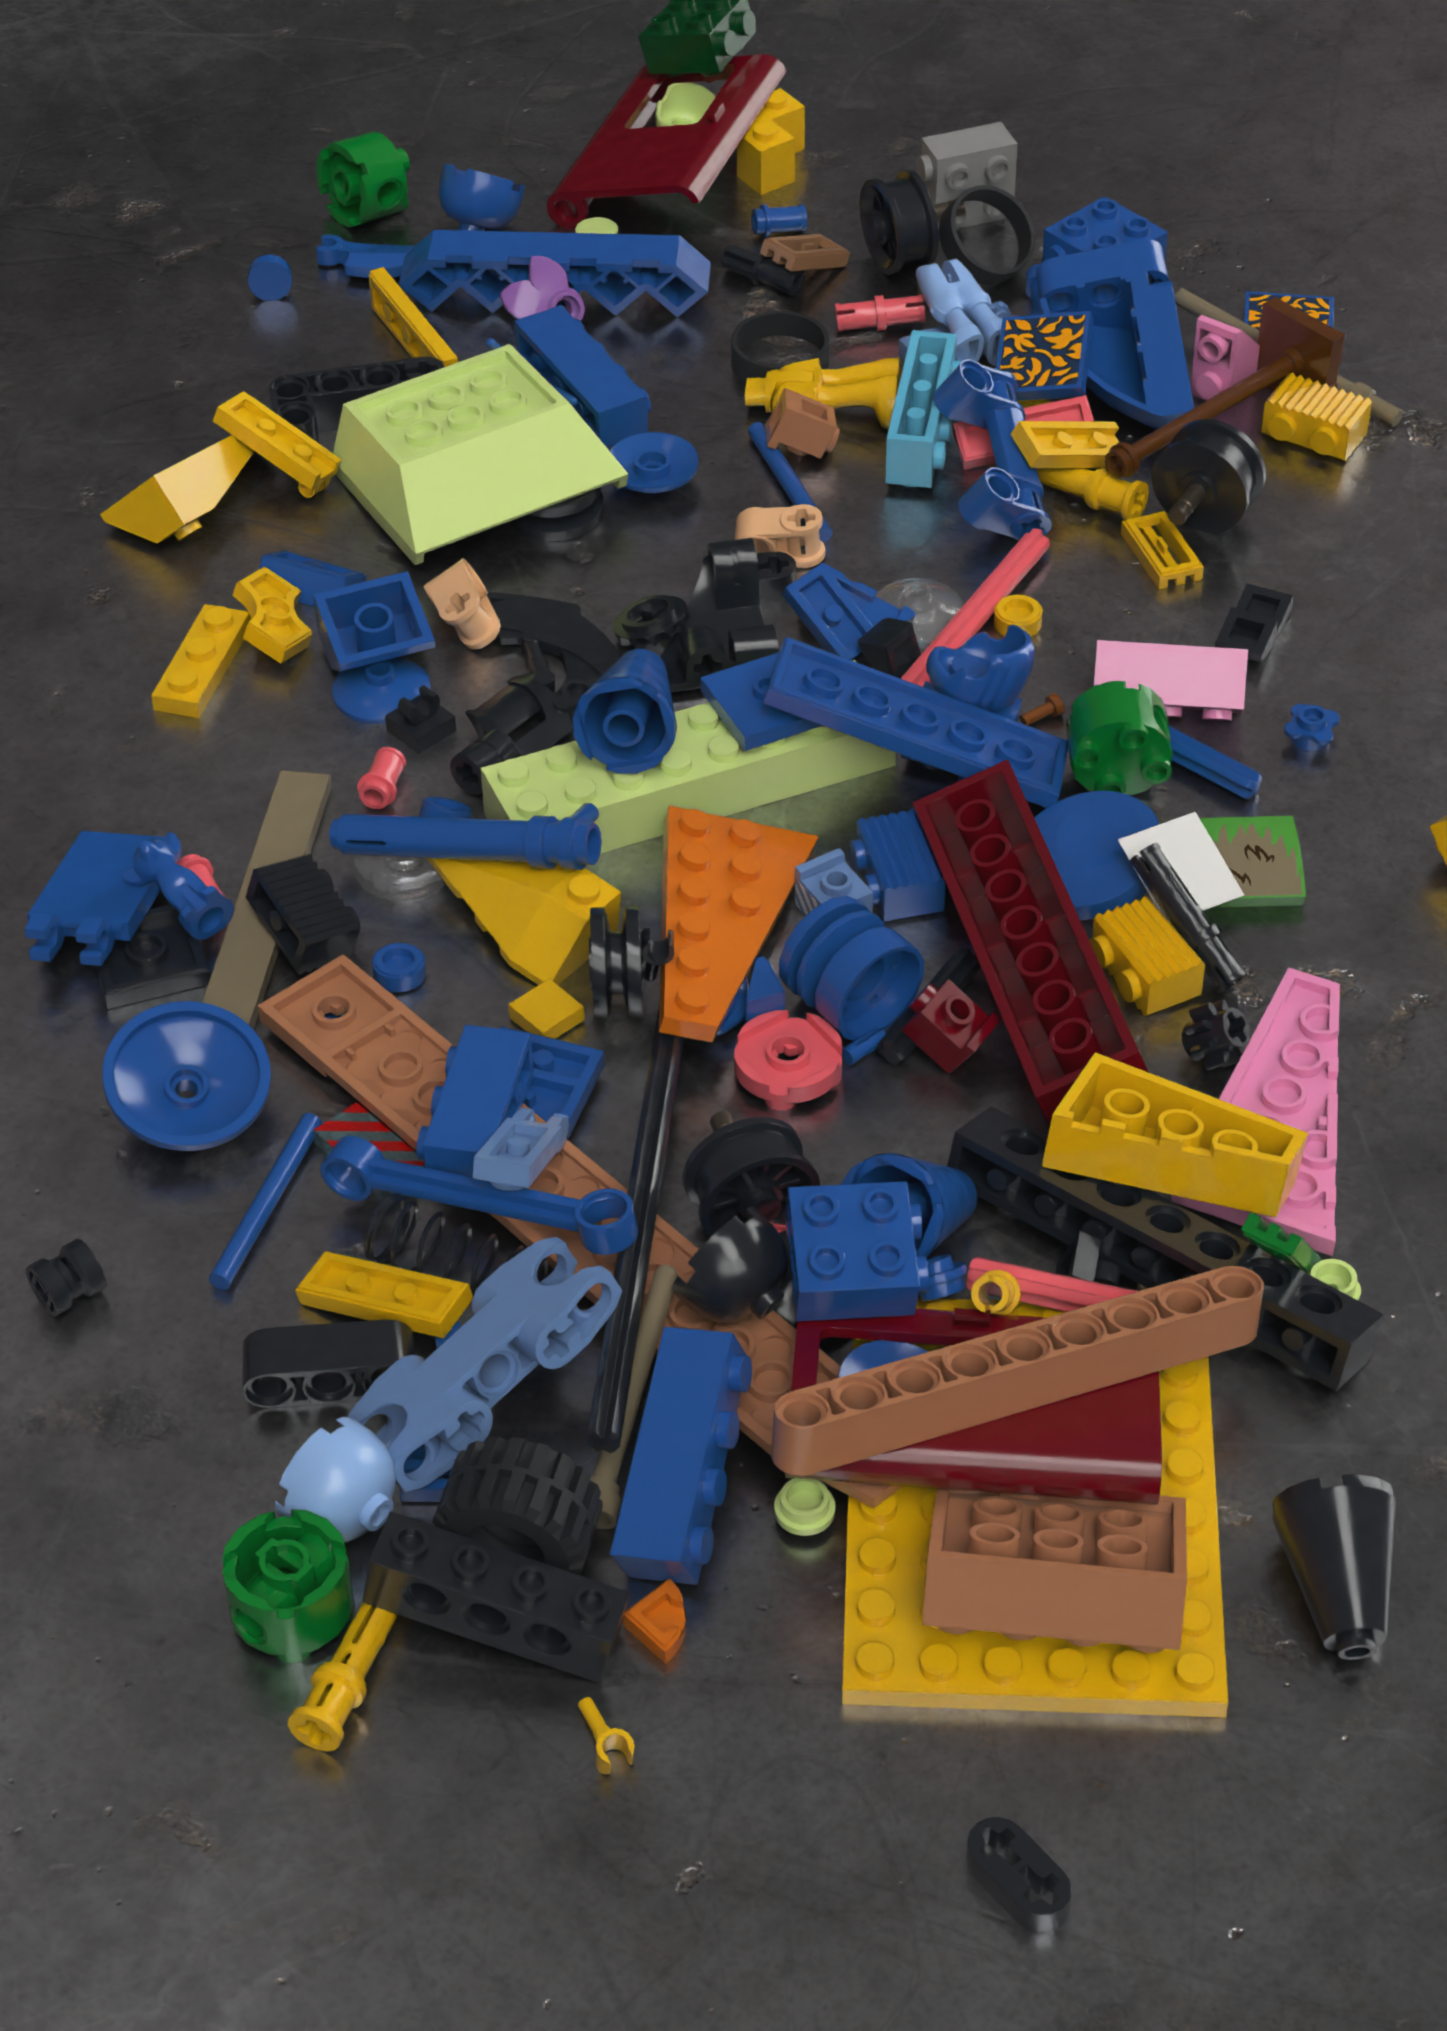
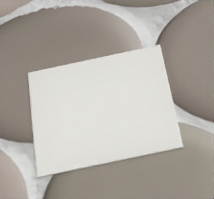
M1196 812L1118 839L1129 861L1135 855L1141 857L1139 852L1147 846L1158 843L1162 852L1202 911L1244 896ZM1138 874L1140 880L1145 886L1147 892L1149 893L1156 907L1171 923V921L1169 920V918L1167 917V915L1165 914V912L1163 911V909L1161 908L1153 894L1150 892V890Z

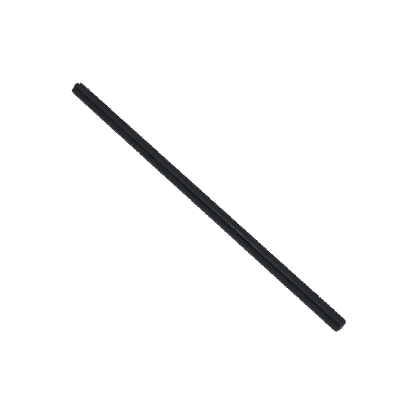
M659 1008L627 1193L633 1203L638 1225V1236L631 1246L618 1252L613 1277L622 1289V1294L614 1312L605 1324L587 1432V1444L595 1452L604 1450L608 1453H613L620 1447L685 1038L659 1033Z

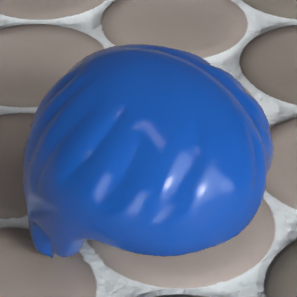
M1010 625L1006 635L1001 639L992 638L987 632H980L971 637L958 649L944 646L935 647L928 656L926 672L930 678L931 685L940 694L993 713L1012 705L1022 692L1033 668L1035 647L1030 635L1026 631L1022 630L1019 626Z

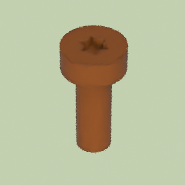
M1053 693L1045 697L1044 704L1021 715L1020 721L1028 726L1050 714L1057 717L1065 713L1064 703L1058 694Z

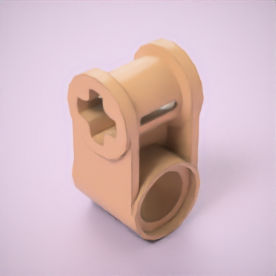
M806 504L794 505L792 507H752L740 512L736 518L735 540L752 538L756 553H787L796 561V568L816 566L824 560L826 555L825 545L820 540L819 529L823 524V516L817 507ZM802 518H804V519H805V526H802V527H801V521H800V520H801ZM801 546H805L806 553L804 555L801 553Z
M462 558L424 585V589L437 608L439 616L447 624L454 626L460 640L467 648L473 650L481 649L489 645L496 638L501 627L500 619L487 596L486 587L466 559Z

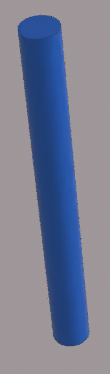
M761 422L751 424L748 428V435L793 505L806 504L817 507L779 447L777 446L776 450L767 447L764 424ZM824 517L822 527L819 529L820 540L823 543L830 540L833 535V531Z
M305 1113L296 1125L209 1275V1282L214 1287L227 1290L232 1284L319 1132L314 1131V1129L322 1125V1121L316 1115Z

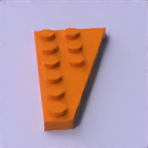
M668 806L663 828L661 941L668 937V930L674 931V957L670 962L660 965L659 1033L713 1042L734 1002L742 983L745 982L756 956L760 953L792 888L795 887V867L810 859L819 836L758 824L746 819L738 820L708 814L697 809Z

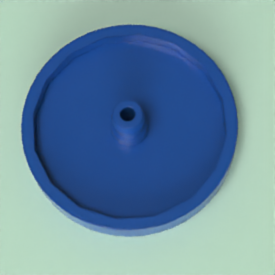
M1091 791L1064 798L1056 804L1047 807L1035 817L1080 920L1094 919L1098 913L1104 914L1108 909L1113 911L1116 906L1122 908L1126 902L1131 904L1135 899L1138 900L1147 892L1118 842V839L1159 825L1153 811L1142 801L1120 792Z

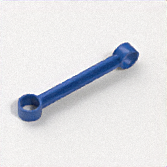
M344 1136L339 1139L320 1167L321 1176L327 1186L336 1194L348 1200H365L373 1189L571 1230L579 1232L584 1248L595 1254L609 1255L621 1252L631 1246L638 1236V1225L632 1200L628 1194L617 1189L596 1190L587 1194L581 1200L527 1188L513 1191L501 1190L493 1187L490 1181L473 1179L470 1176L385 1159L376 1146L357 1136ZM619 1218L610 1224L594 1225L604 1219Z

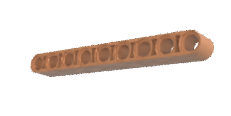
M1221 1267L791 1391L782 1395L775 1402L772 1438L773 1462L781 1471L790 1475H811L1244 1346L1252 1342L1257 1336L1264 1282L1257 1273L1245 1267Z

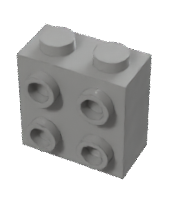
M1002 122L923 137L921 139V156H918L916 159L917 173L925 183L933 204L947 203V201L956 199L965 190L978 185L998 187L1015 197L1018 143ZM965 201V214L955 217L956 229L1007 218L999 210L987 203Z

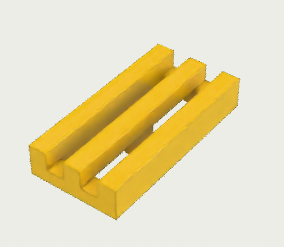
M1165 511L1122 521V537L1158 590L1167 588L1168 580H1172L1178 586L1185 584L1186 576H1190L1193 582L1203 579L1204 566L1177 527L1169 520ZM1155 525L1162 537L1158 536L1151 526ZM1168 545L1181 564L1175 562L1168 551Z

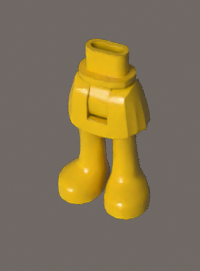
M819 358L792 363L780 369L767 371L766 378H747L745 405L746 407L765 406L766 413H772L782 391L786 388L834 409L844 407L871 408L875 411L881 427L889 430L902 375L901 358H883L840 369H821Z

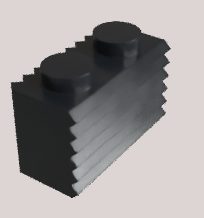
M305 854L253 869L245 898L298 974L301 975L306 970L311 972L314 968L319 969L343 954L348 958L352 956L360 933L359 917L351 906H344L343 899H339L338 891H334L330 874L325 869H318L317 861H313L312 854Z

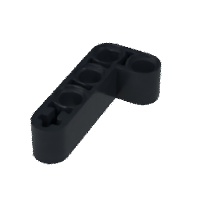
M416 357L280 376L269 385L271 410L319 443L318 433L338 430L344 403L436 371L445 366L437 358Z

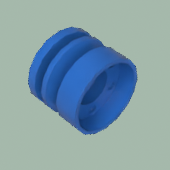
M842 896L831 898L815 907L797 924L785 942L781 953L779 977L786 988L793 994L800 996L807 1006L817 1009L821 1018L828 1021L844 1038L855 1041L875 1027H881L882 1030L888 1029L901 1017L918 993L924 977V959L916 947L895 930L885 927L881 918L876 914L870 913L863 903L852 897Z

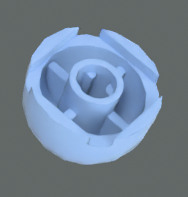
M341 1417L336 1419V1421L343 1425V1427L336 1429L331 1434L321 1427L295 1453L279 1483L282 1488L288 1491L285 1504L282 1506L275 1501V1511L279 1517H292L291 1509L307 1510L324 1517L342 1534L345 1543L363 1536L368 1531L379 1529L386 1522L394 1506L392 1497L395 1492L396 1474L394 1463L385 1444L372 1431L355 1419Z

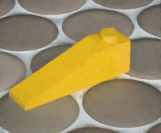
M231 435L153 475L100 515L105 523L157 544L172 535H175L178 541H182L203 527L199 519L215 508L252 456L254 450Z

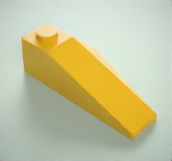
M427 858L457 898H463L475 913V922L483 932L488 931L500 946V955L507 964L537 985H540L549 978L559 985L589 959V937H591L590 908L604 907L610 931H618L621 891L586 868L582 870L563 869L559 864L550 869L532 868L528 862Z

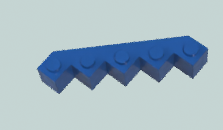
M433 230L405 255L399 281L401 288L431 312L461 287L494 313L503 305L500 298L501 291L511 283L529 280L531 257L544 256L555 261L565 270L569 288L574 289L578 293L585 290L615 316L647 291L678 318L708 293L711 262L680 235ZM563 301L558 302L556 307L560 305L564 307L566 304Z

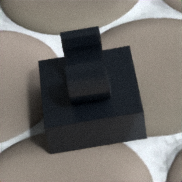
M425 685L419 687L420 695L410 701L405 697L401 698L398 708L385 715L386 731L418 754L456 732L455 715L440 705L439 696Z
M1080 1231L1058 1261L1055 1273L1118 1287L1121 1268L1112 1262L1098 1260L1101 1239Z

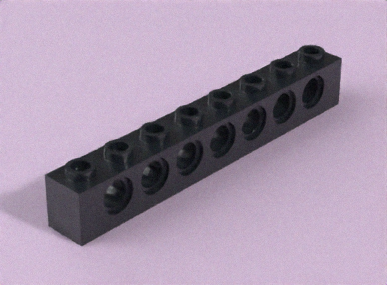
M992 1106L955 1131L947 1166L966 1173L975 1185L977 1196L1069 1246L1080 1231L1101 1239L1098 1260L1116 1264L1121 1268L1120 1274L1146 1288H1152L1227 1266L1245 1267L1254 1271L1263 1280L1264 1290L1257 1336L1249 1344L1335 1391L1339 1390L1369 1362L1384 1317L1383 1313L1151 1190L1042 1167L1048 1136Z

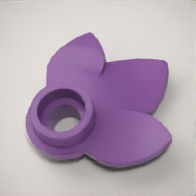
M544 256L531 257L529 280L511 283L500 293L503 306L507 312L517 319L554 308L560 301L566 304L567 311L574 319L582 321L585 312L582 297L577 291L569 288L565 270L558 263Z

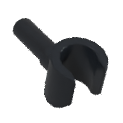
M650 928L642 930V957L646 961L644 970L645 980L654 981L657 977L659 965H664L673 959V930H668V937L663 941H652L650 939Z

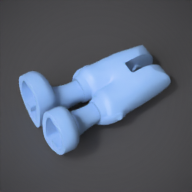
M958 259L944 261L942 270L936 263L918 267L916 279L931 315L939 323L948 326L950 334H957L956 360L963 361L969 359L978 362L983 351L988 362L996 366L1002 318H999L992 312L990 296L984 292L972 274ZM969 318H971L972 320H974V321L976 322L977 326H976L975 324H973V323L969 320Z

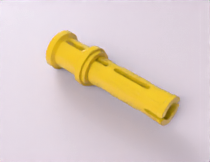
M1036 468L1041 484L1084 498L1085 503L1091 509L1101 510L1106 508L1120 513L1124 520L1140 517L1148 501L1149 488L1146 482L1136 480L1132 483L1114 477L1106 468L1095 471L1084 468Z
M362 1602L331 1661L319 1665L311 1676L313 1688L303 1706L295 1708L288 1718L287 1725L289 1730L297 1740L308 1747L326 1752L334 1751L340 1746L344 1738L342 1727L351 1710L358 1708L366 1697L367 1690L364 1679L378 1652L384 1645L398 1614Z

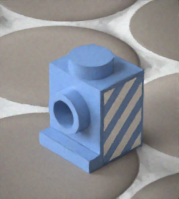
M840 848L795 867V906L804 916L829 899L849 896L859 900L868 908L870 913H873V891L847 865L845 854Z

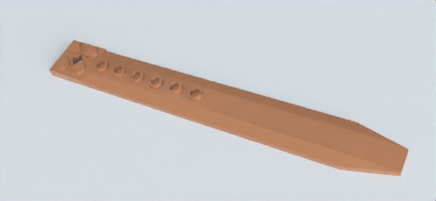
M344 954L257 1005L259 1019L267 1028L324 1077L329 1075L411 1147L415 1150L417 1149L419 1131L422 1126H429L432 1119L431 1103L434 1089L437 1085L444 1086L447 1053L450 1046H454ZM330 1012L336 1016L345 1013L339 1018H325V1014ZM523 1103L522 1108L530 1109ZM534 1112L536 1122L547 1123ZM567 1139L560 1153L554 1155L531 1186L527 1188L580 1200L587 1194L600 1189H617L626 1194L628 1193V1189ZM489 1213L528 1247L537 1241L551 1237H558L564 1241L578 1261L574 1274L586 1267L601 1265L614 1276L617 1253L600 1255L588 1251L581 1243L579 1232ZM658 1214L656 1215L641 1315L654 1273L659 1266L670 1265L674 1267L677 1275L686 1283L696 1272L688 1262L699 1248ZM619 1218L604 1219L594 1225L610 1224ZM551 1254L546 1258L548 1265L555 1269L557 1255ZM601 1283L592 1286L584 1295L594 1304L598 1302L601 1296ZM673 1293L654 1356L657 1358L664 1327L733 1333L752 1362L751 1383L747 1392H741L737 1408L740 1430L764 1451L772 1455L775 1402L782 1395L791 1392L797 1329L774 1310L761 1320L752 1313L738 1323H717L702 1318ZM819 1349L817 1384L838 1378L841 1367L821 1349ZM820 1480L872 1508H875L903 1487Z

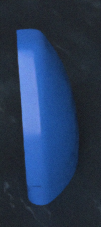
M1150 239L1053 257L1039 264L1036 269V279L1042 314L1091 311L1094 325L1086 387L1111 408L1155 430L1194 408L1172 280L1169 281L1164 249L1159 242Z

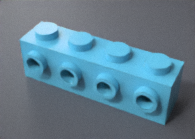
M912 330L887 434L885 479L887 484H897L911 488H931L935 469H944L946 442L950 441L952 420L942 414L936 407L933 394L962 362L961 360H956L957 334Z

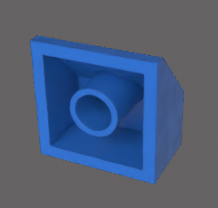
M408 571L313 594L318 634L331 669L344 671L436 647L435 639Z

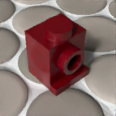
M948 979L938 989L929 983L913 999L908 1007L915 1014L901 1031L944 1071L950 1074L975 1053L1002 1018L995 1012L988 1016Z

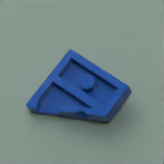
M821 563L785 587L782 593L783 598L825 651L851 661H856L864 655L858 646V639L881 620L892 618L913 622L917 615L913 609L905 605L902 609H899L876 597L877 590L861 582L850 581L845 577L844 573L825 563Z

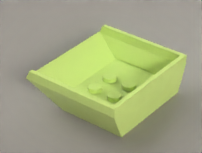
M510 344L344 403L333 454L342 459L336 476L414 565L423 563L424 554L611 483L618 489L627 486L628 480L626 470L572 405Z

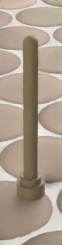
M661 1265L656 1269L641 1315L620 1447L613 1453L600 1450L593 1476L590 1478V1481L598 1484L601 1491L599 1499L603 1501L602 1511L596 1526L597 1529L614 1528L620 1514L623 1500L619 1496L620 1487L616 1484L671 1302L673 1295L671 1291L672 1286L678 1277L675 1268L670 1265Z

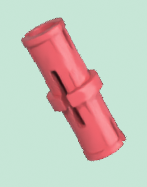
M918 294L917 296L884 299L883 295H876L872 301L835 303L837 331L842 332L877 327V331H886L887 326L925 323L926 315L923 295Z

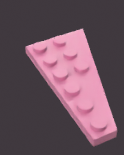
M1288 967L1219 1099L1308 1133L1295 1186L1277 1217L1258 1213L1254 1214L1260 1216L1268 1225L1272 1222L1282 1227L1289 1236L1291 1233L1302 1237L1313 1250L1333 1257L1336 1242L1335 1178L1338 1123L1337 1077L1339 1063L1340 984ZM1171 1195V1202L1241 1226L1244 1225L1250 1213L1244 1210Z

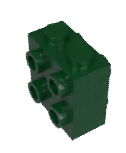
M670 0V3L651 19V23L638 36L649 74H667L669 77H677L685 73H702L703 76L717 75L724 71L725 66L737 53L743 50L744 45L757 32L755 28L756 20L754 13L750 10L748 0Z

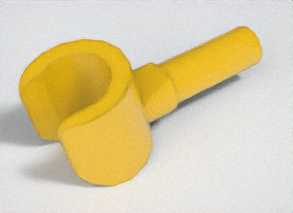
M586 1697L580 1700L578 1707L592 1730L596 1741V1769L602 1774H610L611 1763L605 1752L612 1749L623 1752L628 1764L632 1765L635 1745L630 1734L623 1729H611L607 1726L592 1698Z

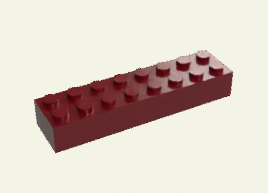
M1008 759L913 802L1035 1098L1049 1126L1052 1114L1094 1053L1148 1072Z

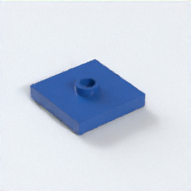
M779 652L700 677L701 692L744 751L823 726L763 703Z

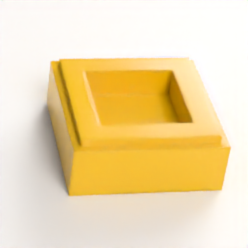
M550 978L508 1004L509 1018L526 1032L556 1039L585 1020L584 1006Z

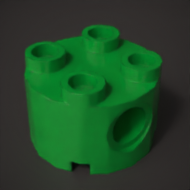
M372 131L327 144L329 147L323 148L318 154L316 173L320 194L328 193L332 204L325 206L339 224L350 228L407 210L409 202L406 173L410 169L409 157L404 149H396L394 144L384 134Z
M1110 681L1091 687L1077 696L1072 703V713L1066 719L1070 766L1075 779L1087 790L1114 791L1134 795L1144 792L1156 784L1167 781L1171 776L1173 752L1167 712L1162 698L1151 688L1138 684L1139 690L1126 688V681Z
M291 1509L292 1517L282 1516L275 1518V1513L272 1511L257 1515L240 1526L225 1545L222 1557V1576L231 1622L234 1630L249 1646L267 1654L277 1655L280 1660L286 1663H297L305 1660L312 1651L319 1649L339 1635L354 1612L355 1601L349 1560L342 1534L324 1517L307 1510Z

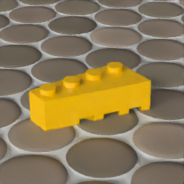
M1094 1053L1052 1114L1042 1167L1277 1217L1295 1186L1308 1133L1101 1054Z

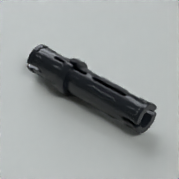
M1158 843L1151 844L1139 852L1141 857L1138 855L1133 856L1129 863L1136 869L1178 933L1204 962L1205 973L1216 987L1217 993H1223L1237 984L1235 980H1243L1247 973L1241 968L1221 939L1224 933L1218 923L1211 924L1162 852Z

